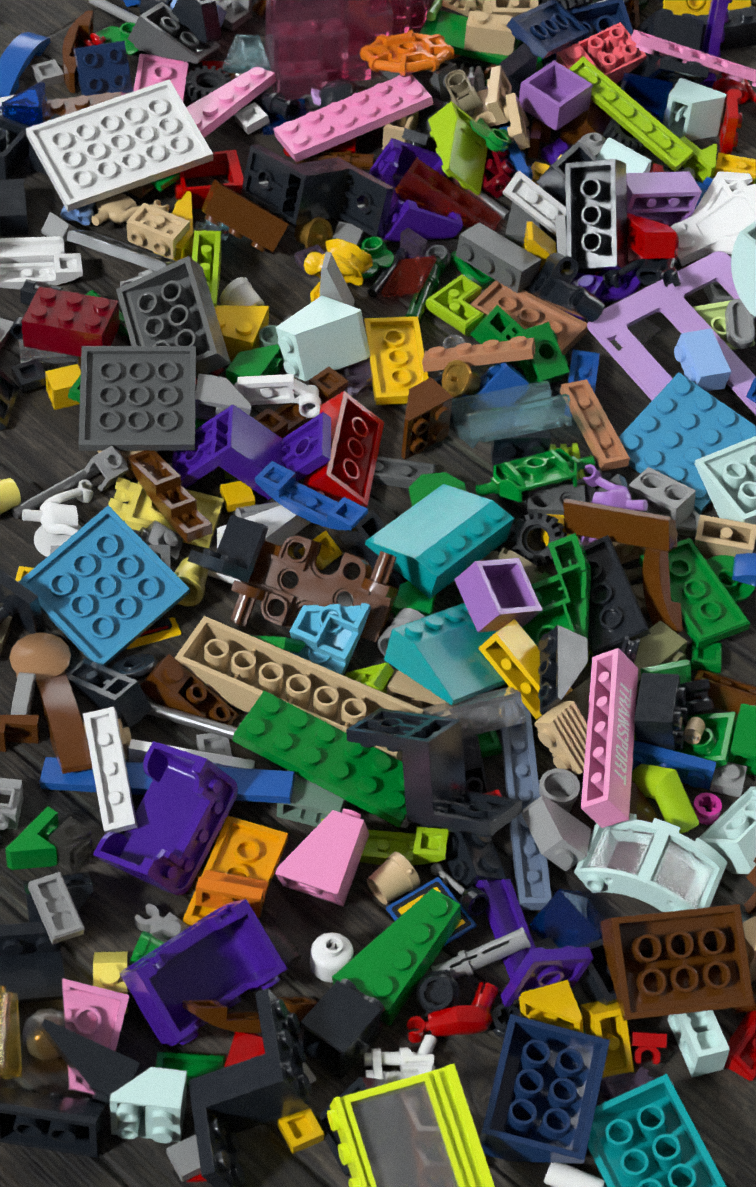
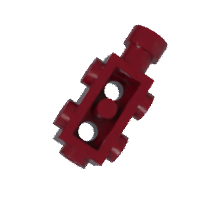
M488 148L481 189L485 193L490 192L498 198L514 177L513 172H515V169L508 159L507 155H509L507 149L505 152H494Z

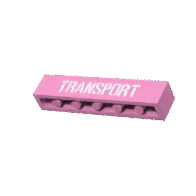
M619 648L592 657L581 809L601 828L629 820L638 667Z

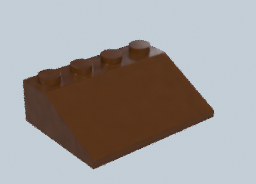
M740 904L613 917L600 921L605 957L623 1020L754 1005Z

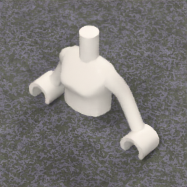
M87 479L81 480L77 488L48 498L40 506V510L23 509L22 520L41 522L44 530L52 535H74L78 531L77 507L60 503L73 498H77L83 503H89L93 497L92 483Z

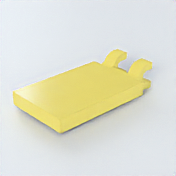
M118 477L115 485L116 493L114 499L110 498L108 505L131 529L139 531L142 527L147 528L156 520L176 532L156 508L139 482L137 484ZM187 490L196 499L197 510L212 523V534L191 541L188 544L209 549L223 508L224 499Z

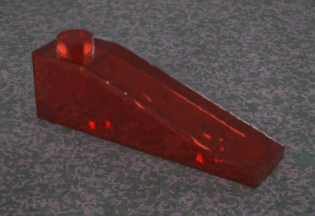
M418 158L414 160L395 188L399 196L404 200L408 199L416 202L418 208L445 217L450 212L460 214L463 225L473 227L480 222L494 231L502 218Z

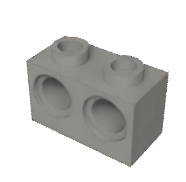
M650 467L645 469L629 484L628 488L632 500H647L648 509L641 512L669 516L671 519L676 520V528L694 510L696 490Z

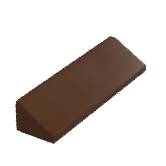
M565 499L563 502L564 527L566 533L569 534L576 533L579 536L596 539L609 535L612 542L667 552L672 549L678 536L672 519L669 516L573 499Z
M703 669L698 670L694 681L709 679L711 688L708 693L709 697L713 699L714 707L738 714L741 703L756 705V686ZM701 696L693 697V700L701 699Z

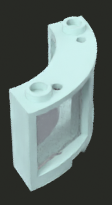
M629 813V820L601 828L596 823L590 836L587 857L578 862L574 873L592 893L609 892L622 894L646 902L662 912L710 907L728 862L700 838L697 837L693 841L680 834V827L654 818L652 823L637 820L636 814Z

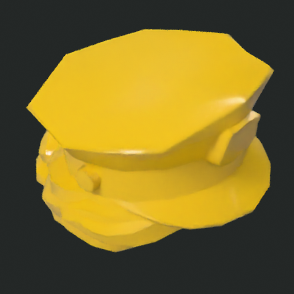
M339 238L325 241L326 252L332 253L346 284L350 282L353 285H362L363 277L361 274H364L373 266L371 255L363 251L356 244ZM319 252L308 254L304 261V269L307 274L315 275L321 279V268L325 254Z

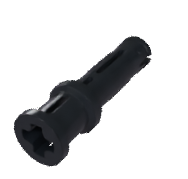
M263 91L251 101L266 107L270 114L283 116L286 121L295 120L301 109L298 100H289L279 92L269 93Z

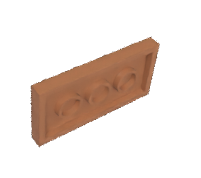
M496 280L470 304L482 312L484 317L498 305L524 329L549 322L551 329L557 335V343L562 355H565L588 332L586 322L524 290L516 293Z

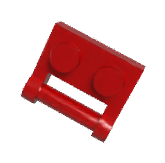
M729 89L727 91L725 116L719 130L720 153L731 155L732 147H737L738 132H736V128H741L742 113L738 112V103L741 101L742 92L738 89Z

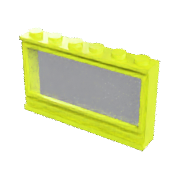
M454 1064L346 1096L335 1097L330 1105L331 1110H327L332 1131H338L341 1144H338L340 1160L343 1165H348L352 1178L348 1179L349 1187H495Z

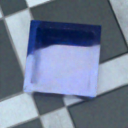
M624 72L620 88L660 123L664 124L668 97L672 91L673 83Z

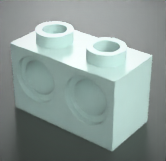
M713 1010L669 1015V1025L691 1076L696 1077L723 1070L730 1048Z

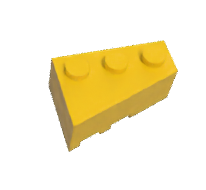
M216 305L214 307L230 361H233L239 352L259 348V332L263 327L269 325V306Z

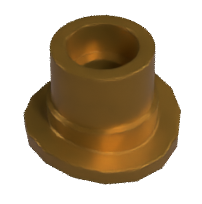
M321 217L314 218L311 222L297 225L295 228L296 241L305 244V248L309 253L324 252L326 250L325 241L331 240L333 237L330 223Z
M453 360L449 362L442 374V388L453 399L460 397L462 394L472 396L477 393L481 384L480 376L472 372L469 365L464 361Z

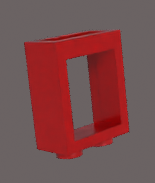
M236 150L212 152L213 161L179 172L180 179L174 185L176 200H181L186 192L190 191L192 209L202 208L211 185L187 187L185 179L227 175L229 183L224 185L241 194L244 178Z

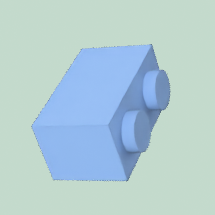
M712 329L681 333L678 343L674 348V355L684 370V376L706 392L724 389L731 370Z

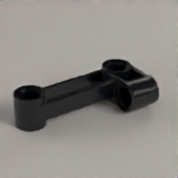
M560 253L549 255L538 275L532 280L529 288L530 292L552 306L582 317L588 322L597 320L604 310V302L585 288L571 284L578 273L579 266L577 261ZM562 263H564V266L560 271V266Z

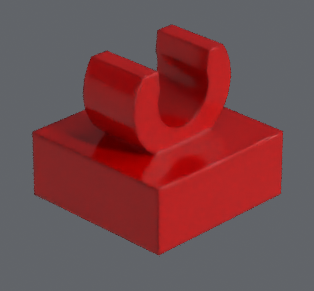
M629 1031L630 1045L638 1046L633 1053L634 1062L641 1063L642 1052L649 1050L653 1056L652 1064H659L661 1056L656 1047L666 1048L667 1034Z

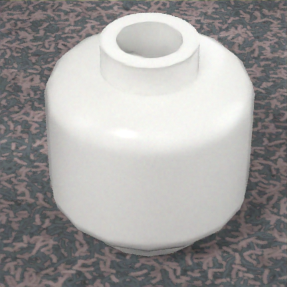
M333 932L324 933L316 938L310 951V966L317 978L332 983V976L353 959V946L348 938Z

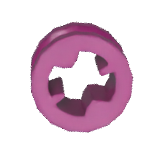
M701 793L696 796L693 809L699 823L709 825L719 818L722 803L716 795ZM703 805L708 806V809H709V810H712V811H711V812H706L705 807H702V806H703Z

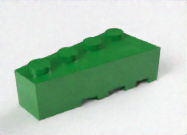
M432 888L333 975V985L337 980L348 979L360 992L379 1000L385 1008L380 1020L390 1026L460 923L461 904Z

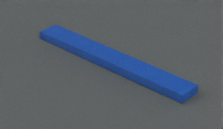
M45 758L39 781L41 789L97 792L93 769L62 774L57 758ZM126 762L131 794L145 795L152 779L145 774L143 763ZM219 767L237 783L238 793L235 801L291 804L295 782L294 771Z

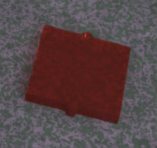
M416 256L411 259L399 260L382 294L384 296H403L404 294L419 293L437 260L436 257Z

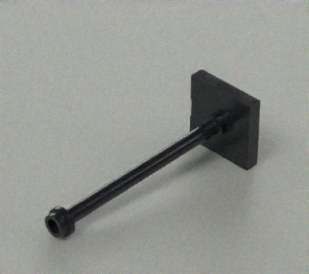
M0 569V624L10 616L13 617L14 622L29 633H43L45 626L38 596Z

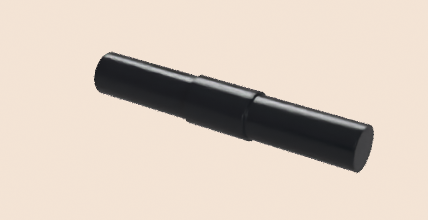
M400 247L394 255L392 266L383 268L377 279L368 289V294L371 297H377L406 258L408 251L405 248Z

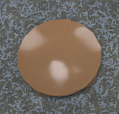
M35 633L18 640L11 649L9 659L17 678L19 672L35 673L36 680L65 675V670L70 663L71 654L68 645L61 638L48 633Z

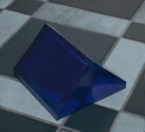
M41 81L2 102V116L30 127L45 122V83Z
M559 889L533 919L530 927L542 940L550 937L559 948L574 946L576 948L602 939L600 921L606 920V918L581 891Z

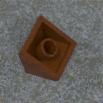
M590 99L589 109L561 127L559 139L566 144L574 145L588 133L596 132L603 136L612 117Z

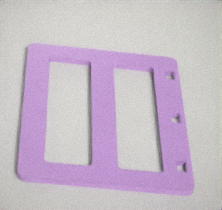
M716 251L677 271L681 282L678 287H675L673 283L665 287L663 279L605 308L597 320L587 323V328L651 401L673 378L627 327L656 312H661L680 333L712 329L684 297L713 282H718L734 299H740L734 286L731 272V257L728 254ZM712 329L731 370L727 381L728 386L756 415V403L746 397L756 376ZM615 339L622 346V349L618 351L610 342L611 340Z

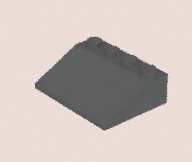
M187 256L116 289L132 346H196V377L199 373L206 375L231 364L203 267L191 257Z

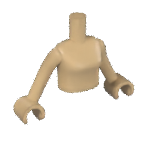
M119 193L109 199L105 198L97 201L95 209L98 213L91 217V221L95 226L107 220L121 225L128 221L140 206H137L132 198ZM154 200V203L151 204V206L169 213L168 204L161 206L160 200Z

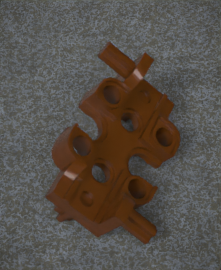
M301 536L287 538L282 546L265 540L249 582L236 580L233 582L231 590L240 594L230 621L247 627L257 599L262 601L261 612L265 619L280 626L291 628L296 620L299 609L303 605L325 607L329 604H339L338 597L340 594L349 592L353 596L352 606H360L361 603H367L371 607L360 637L378 643L398 592L397 588L387 585L397 557L380 551L372 572L368 561L345 552L339 569L334 574L324 575L318 570L316 565L322 543ZM301 543L305 547V554L301 559L297 560L293 552L295 546ZM358 564L361 570L360 575L355 580H352L349 577L348 570L351 565ZM293 571L297 574L299 580L294 588L289 589L284 585L283 579L285 574ZM278 600H281L285 606L284 612L280 616H277L273 610V606Z

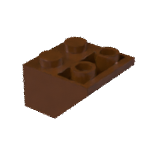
M432 377L409 389L401 457L404 460L414 454L421 453L425 448L436 442L443 441L449 434L453 397Z

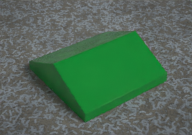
M736 712L688 715V720L692 717L701 718L705 723V729L697 744H689L685 741L684 749H678V752L716 762L715 769L726 765L737 718ZM682 725L681 731H684L686 725Z

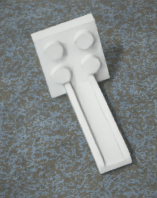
M60 236L0 238V264L53 262V254H64V239Z

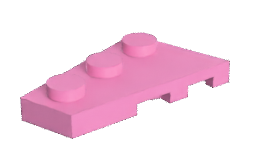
M62 979L65 1028L116 1051L129 995ZM68 1066L69 1089L94 1095L93 1092L84 1087Z

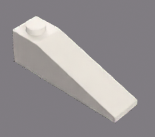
M282 505L244 518L268 526L266 541L277 545H282L287 538L294 536L311 523L292 513ZM226 525L217 528V548Z

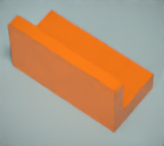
M205 870L203 877L199 876L197 881L196 905L218 909L228 903L247 899L255 915L260 918L268 889V882Z

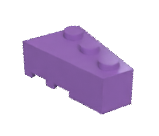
M689 171L626 173L627 213L649 220H656L666 225H673L692 216L702 191Z

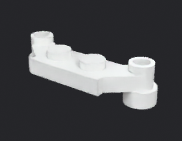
M294 374L238 377L237 383L233 385L251 405L298 403L299 413L307 418H314L320 412L321 399L318 387L306 385L294 378Z

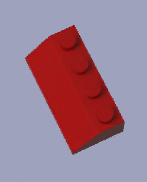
M343 391L322 404L319 414L324 412L331 417V460L308 474L304 479L303 485L317 492L323 491L325 496L337 502L345 497L363 507H367L384 422Z

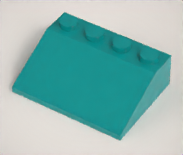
M442 484L367 539L365 545L378 556L380 551L396 556L397 559L393 568L428 598H431L453 582L475 561H480L505 542L514 518L493 500Z
M465 603L392 629L384 660L450 705H455L507 684L478 649L497 631L477 632Z
M667 1074L596 1106L587 1147L607 1187H727Z

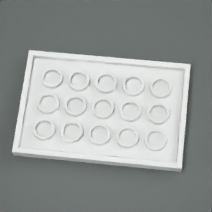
M170 79L26 128V136L67 211L213 161L211 149Z

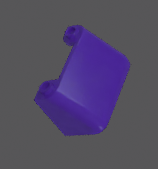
M391 138L373 164L369 174L394 187L382 239L393 243L450 239L460 233L463 226L460 214L456 212H450L447 216L445 214L438 187L448 176L442 169L443 162L437 153Z
M153 741L143 760L144 772L152 779V782L135 813L138 828L126 830L124 835L114 831L108 832L100 840L93 855L113 867L179 896L186 893L191 887L236 800L238 787L233 778L207 758Z

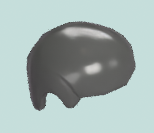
M52 1008L38 1010L27 1019L22 1034L23 1044L32 1056L40 1060L57 1059L60 1055L39 1028L44 1019L65 1028L64 1013Z

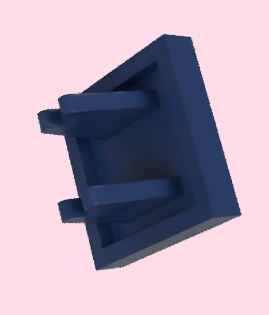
M124 41L74 49L82 95L89 96L108 92L126 93L133 91Z

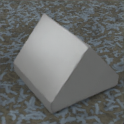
M50 212L41 232L47 237L60 236L64 239L65 243L68 241L66 240L68 232L79 229Z

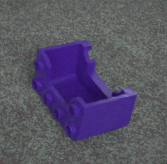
M247 899L228 903L214 910L125 968L119 974L160 1044L173 1046L179 1042L181 1045L190 1042L199 1035L197 1029L207 1024V1022L182 1008L183 1000L214 999L229 1009L242 1000L239 995L249 989L253 992L259 988L263 990L276 984L280 980L278 975L285 971L287 967Z

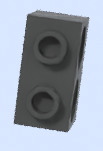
M548 484L537 487L533 491H526L524 500L525 515H533L534 513L564 515L563 502L565 499L585 502V486L577 485L574 488L573 485Z

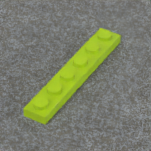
M584 56L569 68V70L593 84L591 100L674 172L693 156L694 151Z

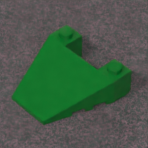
M576 533L548 543L558 574L531 584L543 611L522 628L537 647L542 636L548 634L557 625L586 637L588 642L591 567L583 544Z

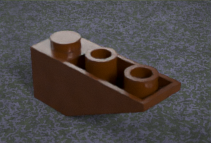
M170 654L162 659L140 684L143 692L162 706L226 725H231L239 715Z

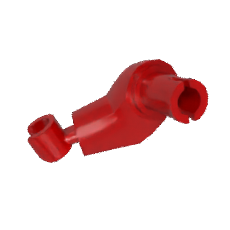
M480 982L471 1006L460 1005L428 1013V1021L426 1022L421 1017H411L407 1022V1029L419 1030L411 1031L408 1034L409 1041L412 1043L422 1042L427 1031H431L433 1036L472 1035L486 1031L493 1022L490 1012L498 994V989L493 984L487 982L484 987V983Z

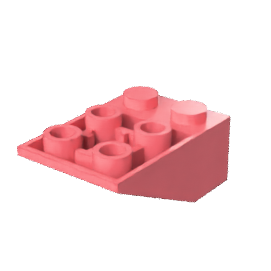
M620 22L557 52L556 62L569 69L584 56L617 84L647 58V55L636 47V43L631 40L632 36Z

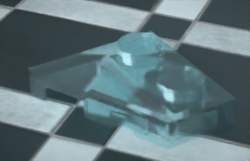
M236 34L228 56L224 61L223 72L245 73L254 67H261L270 71L271 66L260 36Z

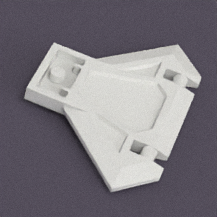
M718 172L692 216L671 226L679 237L677 258L682 266L716 251L732 254L739 232L756 221V184L748 185L753 181L749 173Z

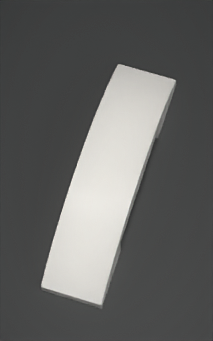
M81 253L53 254V262L0 264L1 288L21 289L26 279L37 281L34 288H46L52 285L64 284L83 276Z

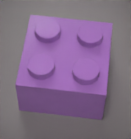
M554 60L521 82L519 102L524 111L557 131L589 109L593 84Z
M519 558L475 561L454 579L477 632L498 631L514 619L523 627L543 611Z

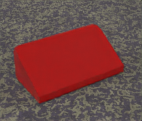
M756 1010L745 1015L727 1044L730 1051L725 1063L726 1068L749 1081L754 1080L756 1076Z

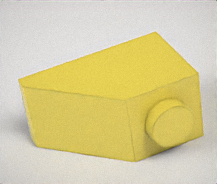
M128 951L94 952L93 986L128 995V988L119 974L128 967ZM128 1003L125 1013H128Z

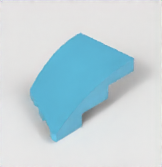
M361 603L360 606L329 604L328 606L321 607L319 605H303L289 632L292 639L303 641L305 646L299 653L292 654L344 675L371 609L370 605L367 603Z

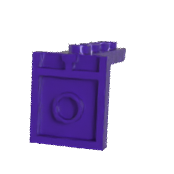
M711 0L703 46L699 51L721 58L720 43H723L725 39L724 23H728V3H731L732 0ZM709 72L708 78L701 82L700 85L712 88L713 83L717 80L715 74Z
M479 880L476 884L477 888L489 897L488 907L485 912L495 939L523 927L531 944V947L503 958L510 979L500 995L504 1007H509L514 1000H519L522 992L568 980L572 990L593 959L590 948H575L574 946H566L559 949L536 948L511 880Z

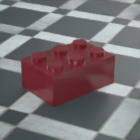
M39 287L21 321L23 346L81 357L82 346H111L120 326L119 301Z

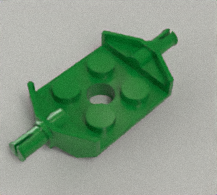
M562 448L501 463L494 465V474L491 482L476 485V493L481 497L494 493L517 502H522V491H533L537 487L559 484L564 480L571 479L575 488L578 482V472L583 470L586 465L595 466V459L592 455L577 459L575 456H570Z

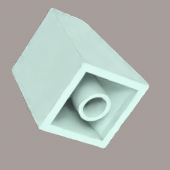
M323 295L276 327L278 344L281 348L286 374H294V377L304 381L310 380L327 367L338 370L370 357L361 310Z

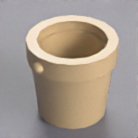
M394 852L367 878V884L374 896L386 905L406 892H411L420 885V879L410 862L400 853Z

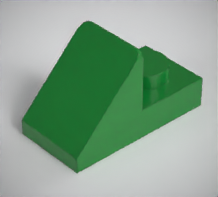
M47 807L5 849L8 868L19 870L51 867L58 864L57 848L51 844L59 833L58 812Z

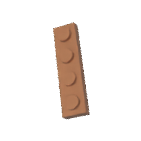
M524 336L514 337L510 341L502 342L488 340L478 345L462 343L454 348L446 349L437 346L425 351L422 365L424 372L444 370L446 365L453 360L464 361L469 367L533 359L536 346L534 338H526Z
M588 380L561 384L560 393L600 469L606 471L628 466L630 458Z

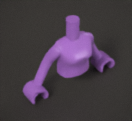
M589 464L585 466V471L591 474L590 477H583L586 484L591 487L598 485L607 490V492H595L592 503L635 511H647V500H631V494L627 487L616 485L603 479L594 465ZM577 535L583 546L598 540Z

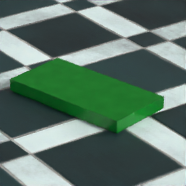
M440 10L435 20H426L419 33L442 35L445 42L454 48V54L496 65H500V62L508 57L506 55L464 50L468 17ZM516 39L514 51L521 46V40Z
M691 538L677 542V548L668 553L671 601L681 603L682 627L697 649L748 630L750 626L749 620ZM644 555L639 557L638 562L642 568Z

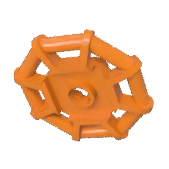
M413 30L391 36L381 34L376 37L374 42L363 46L360 50V57L368 62L370 70L374 72L382 70L400 73V76L424 70L436 71L439 69V65L446 60L452 59L454 56V48L445 42L442 35L414 33Z

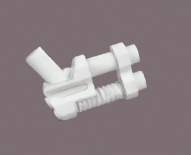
M426 1034L417 1053L412 1052L407 1047H401L397 1052H381L380 1048H372L371 1052L364 1054V1066H372V1070H365V1077L384 1079L388 1084L435 1070L436 1066H433L435 1056L432 1054V1051L437 1043L436 1037ZM400 1065V1072H382V1066Z

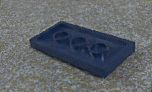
M550 0L511 18L506 25L516 39L523 41L530 47V51L535 56L542 59L585 39L590 32L556 0Z

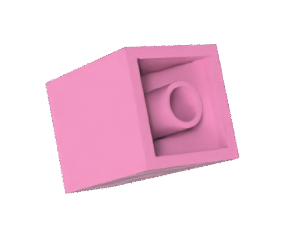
M343 809L342 813L332 810L277 867L275 874L282 886L344 907L369 836L364 820L360 819L361 815L348 809Z

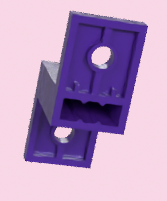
M232 404L195 429V450H173L172 468L181 475V486L186 488L220 466L269 500L271 497L255 482V477L271 461L295 472L296 481H299L331 460V417L322 412L289 435L281 438Z

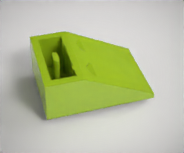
M451 101L428 119L431 128L430 135L436 142V152L442 159L444 173L449 178L454 177L457 179L463 189H469L478 196L481 192L488 147L486 146L485 139L479 136L470 126V120L476 121Z

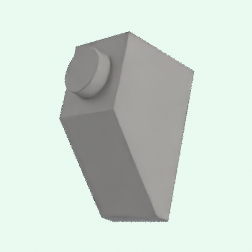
M198 374L195 392V418L210 420L232 404L250 415L251 404L227 378Z
M544 795L522 810V816L541 854L564 871H567L587 857L591 829Z

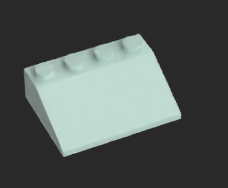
M756 436L695 460V466L719 518L756 525Z

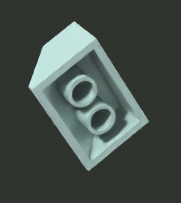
M751 786L699 837L728 862L726 869L733 874H749L756 866L753 862L756 858V786Z

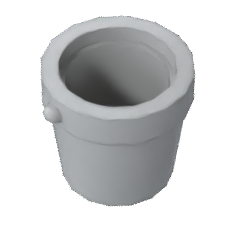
M555 768L548 770L542 775L539 782L540 797L542 795L546 796L570 813L580 793L578 778L572 772L565 769Z

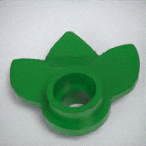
M127 22L122 24L120 28L110 26L96 33L100 38L104 36L106 43L124 41L128 55H134L140 51L128 40L135 23Z
M479 118L477 122L469 121L471 128L485 139L486 146L490 150L505 152L508 145L512 143L507 130L490 129L482 118Z
M369 237L362 242L361 249L370 254L373 260V266L367 272L361 274L363 279L374 276L380 267L387 268L392 266L394 255L387 250V246L381 238Z

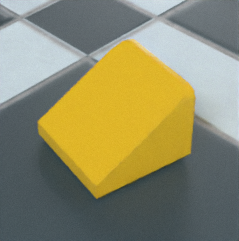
M326 530L313 539L322 543L316 560V565L320 570L343 554ZM304 546L298 550L302 556L305 554Z

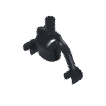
M675 258L638 259L619 270H611L603 274L606 288H610L612 285L615 288H620L622 286L620 277L635 269H638L636 272L638 280L645 285H652L663 279L665 287H668L671 283L675 287L681 284L677 269L674 268L677 266Z

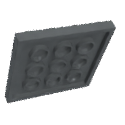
M82 346L79 451H103L110 446L118 449V451L195 450L196 346Z

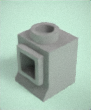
M110 446L93 456L84 470L87 474L96 468L101 471L105 477L103 483L97 487L101 493L116 484L118 477L123 478L128 470V464L118 449Z
M0 778V794L11 795L9 804L0 803V830H17L24 799L22 780Z

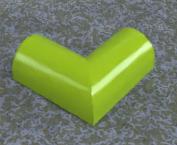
M460 275L429 297L425 302L426 309L465 336L471 337L470 333L483 319L484 314L469 303L481 295L482 287L464 275Z
M641 764L632 771V781L646 798L656 799L665 822L680 827V834L699 825L698 818L675 769Z

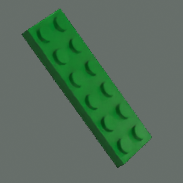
M266 691L262 692L233 734L232 741L289 771H294L295 774L398 828L401 827L407 817L402 761L375 747H362L360 743L348 742L346 732Z

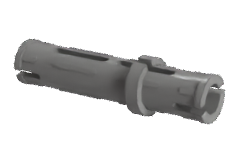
M521 927L514 932L468 952L462 950L458 952L457 957L436 966L434 965L431 968L432 971H445L449 969L450 974L455 979L466 974L469 977L474 975L475 970L527 947L529 948L531 944L524 928Z

